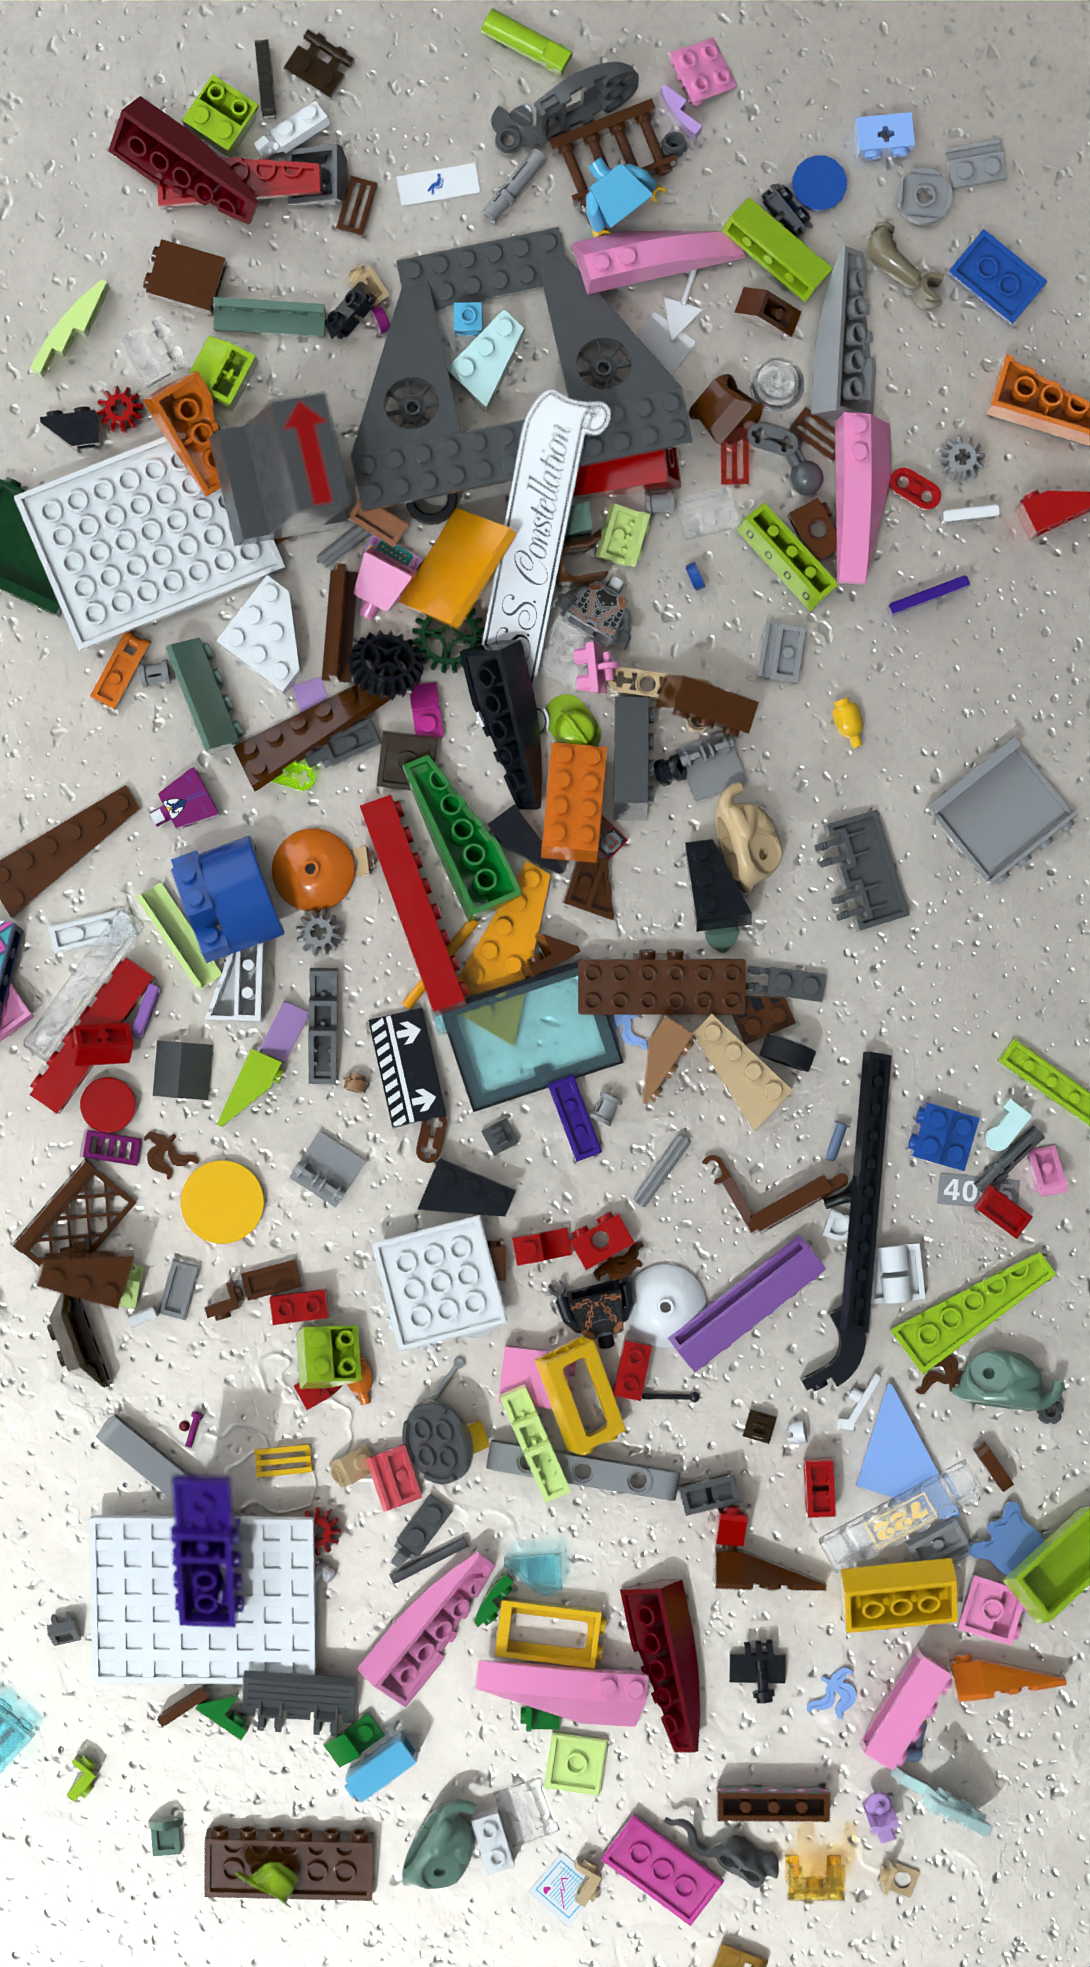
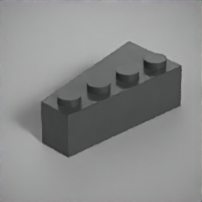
M615 697L613 820H646L648 803H653L654 786H648V776L654 775V759H648V750H654V733H649V723H654V707H649V697Z

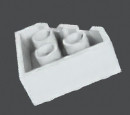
M266 575L216 641L221 647L285 695L302 673L292 596L287 589Z

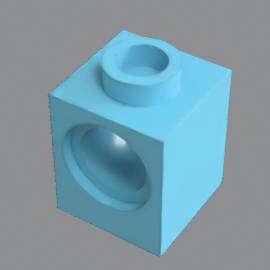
M482 302L454 303L455 337H477L482 332Z

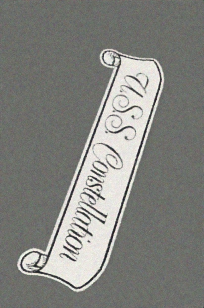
M554 390L545 391L537 399L524 423L504 525L511 528L517 534L496 567L482 645L501 640H521L533 691L537 679L585 432L596 435L601 433L606 428L610 419V411L605 404L600 402L583 403L574 401ZM536 705L540 736H542L548 730L549 716L544 707ZM479 711L476 715L480 725L483 727L485 722Z

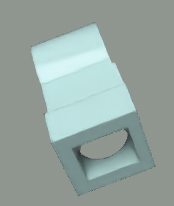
M1007 1098L1001 1106L1006 1111L1004 1116L996 1126L989 1128L984 1134L985 1145L991 1150L1001 1151L1006 1149L1032 1117L1031 1114L1010 1098Z

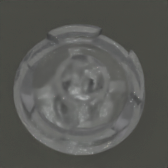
M771 357L761 361L752 371L749 381V388L753 399L762 404L764 409L773 412L785 411L795 406L801 399L805 386L800 368L791 360L783 357Z

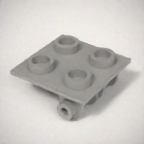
M720 732L676 749L677 754L680 755L679 758L682 766H686V778L695 801L722 792L731 784L747 782L730 735Z
M319 1131L289 1178L336 1208L366 1161Z

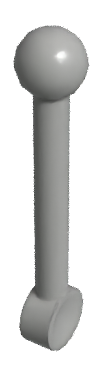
M462 1358L454 1360L453 1368L435 1394L429 1397L427 1401H437L457 1370L464 1367L465 1362Z

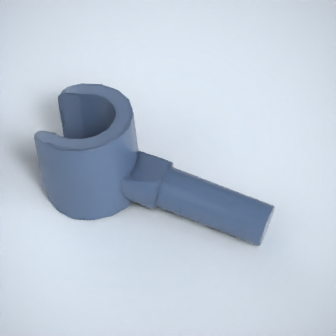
M925 1724L920 1726L923 1728V1731L915 1742V1747L908 1746L906 1749L908 1752L906 1761L919 1762L922 1759V1745L927 1728Z

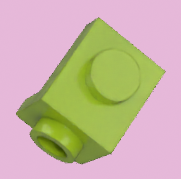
M77 1754L71 1762L83 1773L66 1794L73 1802L79 1796L83 1799L86 1798L95 1787L91 1782L99 1773L96 1769V1763L86 1755L81 1757Z

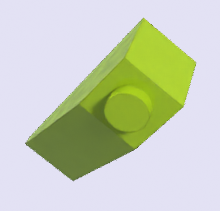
M251 1048L216 1125L224 1127L270 1090L274 1083L279 1085L285 1069L281 1068L283 1062Z

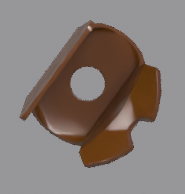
M725 374L715 378L690 407L689 417L700 420L717 444H722L725 441L728 445H732L747 436V431L744 428V424L747 421L759 422L763 405L740 391L733 376Z
M601 528L593 535H579L564 539L556 577L557 587L589 585L594 581L599 582L606 578L608 571L572 576L567 572L564 565V556L567 554L583 553L596 547L598 540L602 536Z

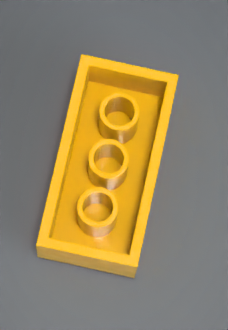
M952 1558L840 1569L842 1612L846 1633L958 1622L957 1579Z

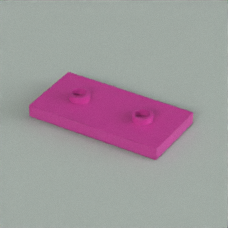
M635 1813L601 1856V1861L690 1927L724 1883V1879Z

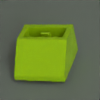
M212 74L182 119L184 127L229 158H232L246 137L259 104Z
M208 336L189 374L198 371L212 395V400L233 410L258 360L256 355L231 342Z
M358 1325L303 1327L296 1334L300 1389L330 1388L362 1381Z

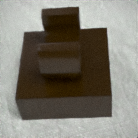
M749 1409L742 1436L770 1444L777 1416Z

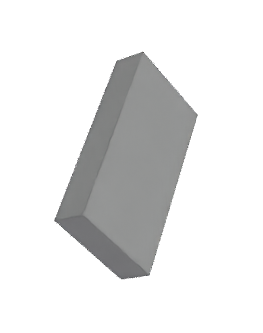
M176 1259L172 1260L158 1310L159 1314L186 1320L200 1266Z

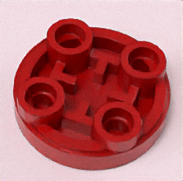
M113 1077L99 1078L91 1082L85 1088L80 1100V1110L85 1122L91 1128L105 1133L117 1132L125 1128L133 1120L137 1107L136 1097L130 1086L125 1081Z

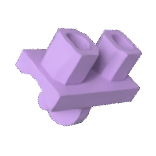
M882 1792L870 1794L862 1805L872 1835L878 1833L880 1843L896 1840L894 1828L900 1826L890 1797Z

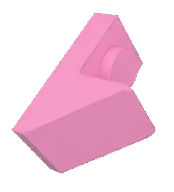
M1056 1146L1032 1149L1028 1156L1034 1190L1039 1192L1040 1197L1068 1192L1067 1182Z

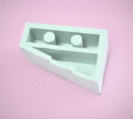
M505 309L447 367L449 377L486 413L524 336V328Z

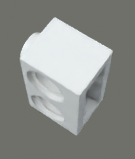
M499 1807L473 1814L471 1822L487 1875L515 1867V1859Z

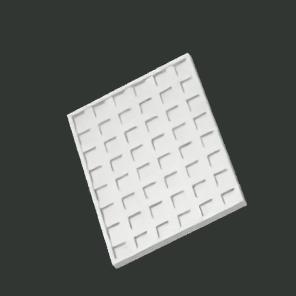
M92 1515L90 1517L93 1682L243 1684L244 1670L316 1675L314 1517L235 1516V1518H241L240 1544L237 1545V1550L242 1552L241 1567H238V1573H243L242 1590H239V1595L244 1596L243 1613H238L236 1628L179 1626V1612L175 1610L177 1588L173 1587L174 1571H176V1566L172 1565L174 1543L170 1542L171 1526L175 1525L174 1516Z

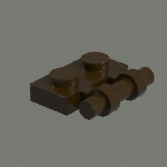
M308 29L303 39L311 43V46L306 50L297 45L284 65L283 70L331 100L345 78V75L337 70L342 63L350 68L355 59L348 55L347 50L341 46L337 48L326 41L324 35L320 33L315 34ZM320 50L332 57L328 64L317 57Z

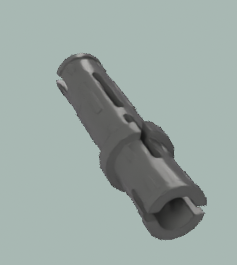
M1032 1125L996 1162L993 1160L989 1164L991 1167L973 1183L975 1187L983 1194L989 1184L994 1187L1002 1179L1006 1180L1009 1177L1008 1173L1037 1144L1044 1140L1045 1136Z

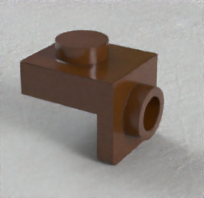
M233 1280L227 1282L226 1286L230 1299L204 1307L207 1318L214 1316L215 1321L231 1317L230 1311L242 1307L240 1302L244 1301V1296L240 1285L235 1286Z

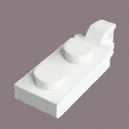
M313 101L271 129L270 132H267L254 143V146L263 159H267L273 154L282 151L286 154L330 125L331 122L318 103Z

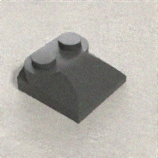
M331 144L292 149L288 152V161L317 163L321 165L323 194L288 197V205L322 203L338 205L345 199L347 195V159L342 146Z

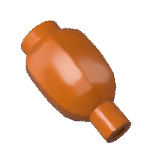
M360 1353L362 1381L348 1384V1387L353 1393L358 1394L360 1405H365L371 1402L369 1391L372 1388L373 1381L369 1362Z

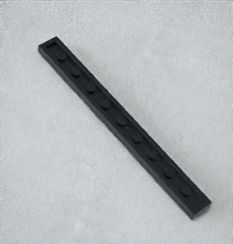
M871 1051L863 1052L840 1320V1330L869 1333L892 1055Z

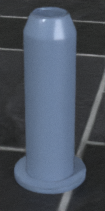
M834 1121L837 1124L826 1153V1159L834 1161L837 1158L847 1127L850 1128L849 1125Z

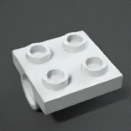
M920 1243L876 1247L871 1304L901 1303L926 1299Z

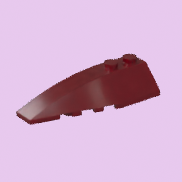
M139 96L121 110L108 150L111 154L157 185L164 183L173 187V192L180 195L184 193L196 198V202L203 205L209 203L216 206L218 212L248 225L252 222L259 201L226 162L202 140L142 96Z
M659 1580L622 1588L620 1593L631 1645L634 1652L638 1651L644 1664L641 1667L642 1672L649 1675L654 1689L651 1695L654 1703H657L663 1712L661 1720L673 1751L678 1753H695L699 1751L700 1688L695 1639L683 1580Z

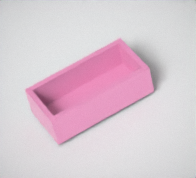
M917 1649L859 1743L866 1755L892 1771L896 1765L900 1767L908 1755V1752L905 1750L911 1741L915 1743L923 1731V1728L920 1727L926 1717L930 1719L935 1713L938 1706L935 1703L941 1693L945 1695L952 1685L953 1680L950 1679L952 1674L946 1665L922 1650Z

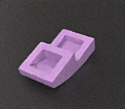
M664 84L661 88V98L668 113L678 127L695 141L701 133L702 125L683 112L686 108L687 100Z

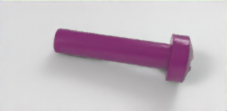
M198 1411L191 1413L193 1420L185 1444L189 1448H192L199 1420H202L204 1417Z

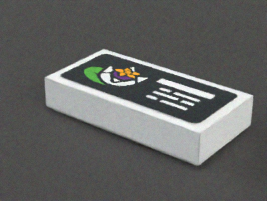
M996 504L944 510L940 516L941 525L997 519L999 516V506Z

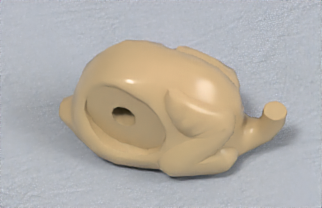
M737 782L731 784L722 792L715 809L714 821L721 855L737 886L744 893L749 894L753 892L755 884L765 880L776 870L781 861L783 851L775 825L763 809L753 803H734L733 797L743 793L742 784Z

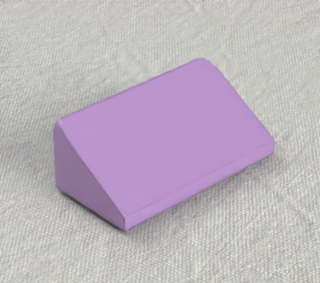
M283 1001L259 1051L285 1063L309 1013Z

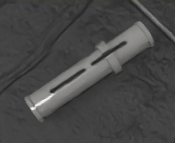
M534 148L502 187H498L495 191L496 195L481 211L485 218L492 223H496L505 209L516 202L515 198L547 161L543 153Z

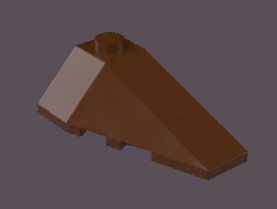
M721 1545V1548H715L713 1583L715 1589L753 1590V1585H759V1588L766 1590L781 1589V1585L787 1586L789 1590L826 1591V1583L824 1581L746 1550L738 1549V1546Z

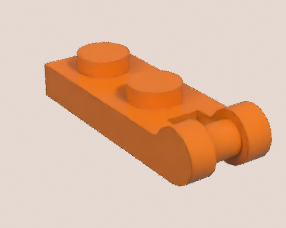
M133 631L122 635L90 695L91 698L114 710L119 705L139 664L152 641L146 638L140 639L134 636L135 632ZM129 645L137 649L133 656L125 652Z

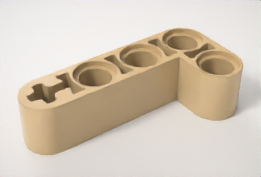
M620 667V669H613V678L616 679L618 674H622L624 680L632 681V675L637 676L635 690H630L632 684L623 683L622 688L616 687V682L612 680L607 681L610 691L617 695L649 697V699L658 700L665 675L673 674ZM690 677L698 681L713 685L709 680ZM644 678H650L654 681L655 688L650 692H645L640 688V681ZM691 718L686 720V726L692 733L701 734L708 729L704 726L695 727L691 723Z

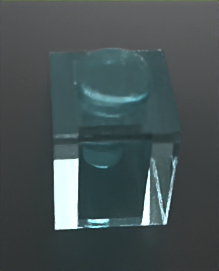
M560 1553L504 1557V1566L534 1592H540L541 1596L556 1595L557 1590H562Z

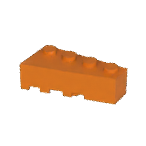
M1006 353L1000 367L987 415L1090 446V402L1075 393L1071 394L1061 388V385L1057 382L1049 381L1037 374V371L1028 365H1022L1015 361L1014 357Z

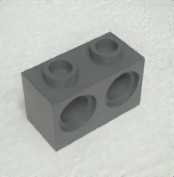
M732 1472L678 1485L686 1516L740 1503Z

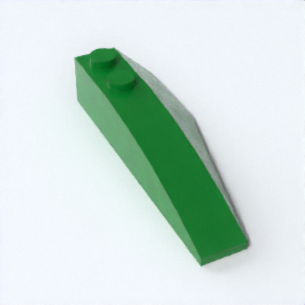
M426 755L404 764L402 767L423 821L468 922L494 912L521 896L523 893L499 842L495 837L491 836L484 827L483 822L478 816H475L467 806V802L455 791L450 781L431 757Z

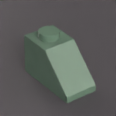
M589 502L570 506L564 539L579 535H592Z

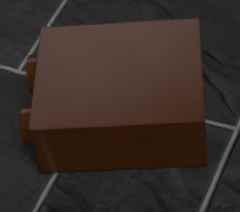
M161 239L159 247L155 246L153 249L151 262L154 263L152 272H147L144 279L143 288L146 289L148 298L212 316L214 311L213 297H218L227 267L226 258Z

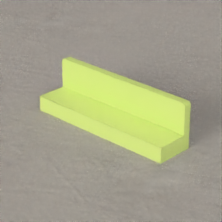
M162 882L146 893L136 896L198 990L203 989L221 977L222 972L215 961L206 963L192 926Z

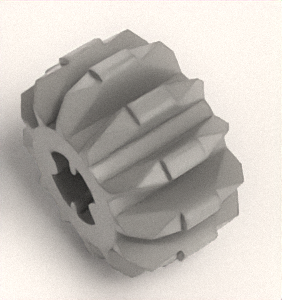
M961 435L956 436L955 443L948 439L945 442L948 449L940 448L939 454L944 456V458H940L937 461L938 465H947L941 473L946 475L951 471L953 474L950 477V481L952 482L956 480L958 475H960L962 483H966L967 474L972 479H975L977 477L975 469L982 470L984 467L979 460L985 458V453H976L981 444L976 443L972 447L970 445L972 437L968 436L965 443H963ZM959 453L963 454L962 457H967L964 465H960V461H955Z
M321 909L319 918H317L314 910H310L312 920L309 921L305 916L300 918L307 925L306 927L296 926L297 931L305 932V935L297 937L296 940L297 942L308 941L302 948L305 952L314 945L313 956L318 955L319 947H322L324 955H329L326 945L329 944L334 949L338 948V945L332 939L343 938L342 934L334 933V930L342 928V924L336 923L331 925L336 919L334 914H331L325 920V909ZM317 925L327 930V934H323L325 938L322 940L312 936V931H316L313 928Z

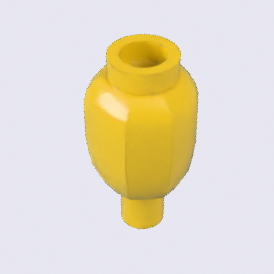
M849 697L833 702L835 708L832 715L840 734L849 738L852 749L863 745L859 735L863 730V720L857 704L851 702Z

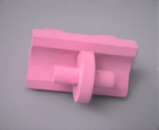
M586 642V647L573 651L575 664H588L589 673L577 676V689L595 694H606V681L614 680L613 669H620V662H612L611 652L603 653L601 643Z

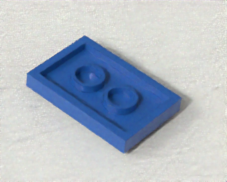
M985 229L980 232L947 273L1011 326L1048 282Z

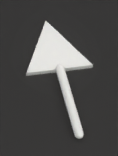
M697 269L690 272L681 302L664 297L671 342L703 311L701 308L686 304Z

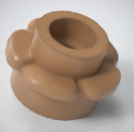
M350 1073L349 1078H343L345 1081L344 1089L356 1093L365 1094L366 1088L370 1086V1083L365 1082L366 1076L356 1073Z

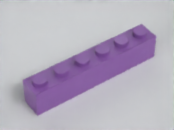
M799 1235L668 1339L695 1373L701 1367L706 1366L720 1352L729 1348L743 1334L749 1332L762 1319L772 1314L785 1301L794 1297L804 1286L818 1278L826 1268Z

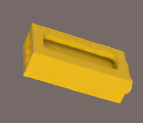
M580 1336L534 1360L568 1451L579 1455L589 1454L594 1451L595 1446L601 1443L612 1442L618 1438L620 1433L626 1431L594 1340ZM581 1358L585 1360L607 1424L588 1434L584 1431L563 1373L565 1366Z
M504 1597L501 1601L495 1656L595 1669L596 1661L601 1662L603 1645H599L598 1640L599 1633L605 1634L606 1617H601L602 1610L597 1608ZM514 1613L586 1622L588 1625L586 1645L580 1649L512 1640L509 1638L511 1616Z

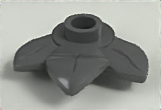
M529 104L518 106L510 113L500 106L495 109L491 117V126L496 132V148L501 153L512 155L518 152L520 148L530 149L539 143L533 132L536 129V125H532V112ZM506 137H511L514 143L507 146L503 140Z

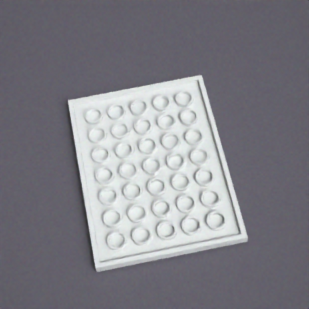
M221 415L215 416L219 430L226 429ZM166 437L159 438L14 496L16 505L79 652L266 577V575H271L285 569L274 539L234 546L221 488L205 497Z

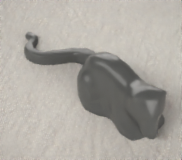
M668 1817L664 1819V1822L668 1825H677L687 1831L689 1844L697 1854L716 1858L721 1867L741 1877L749 1885L759 1888L763 1885L765 1877L778 1878L779 1861L775 1852H762L751 1841L739 1835L729 1836L720 1844L707 1847L698 1841L696 1829L688 1820L682 1818L672 1820Z

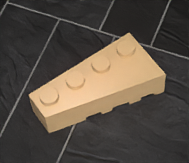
M710 1014L692 1033L694 1034L693 1038L712 1065L749 1126L755 1131L793 1090L713 1014Z

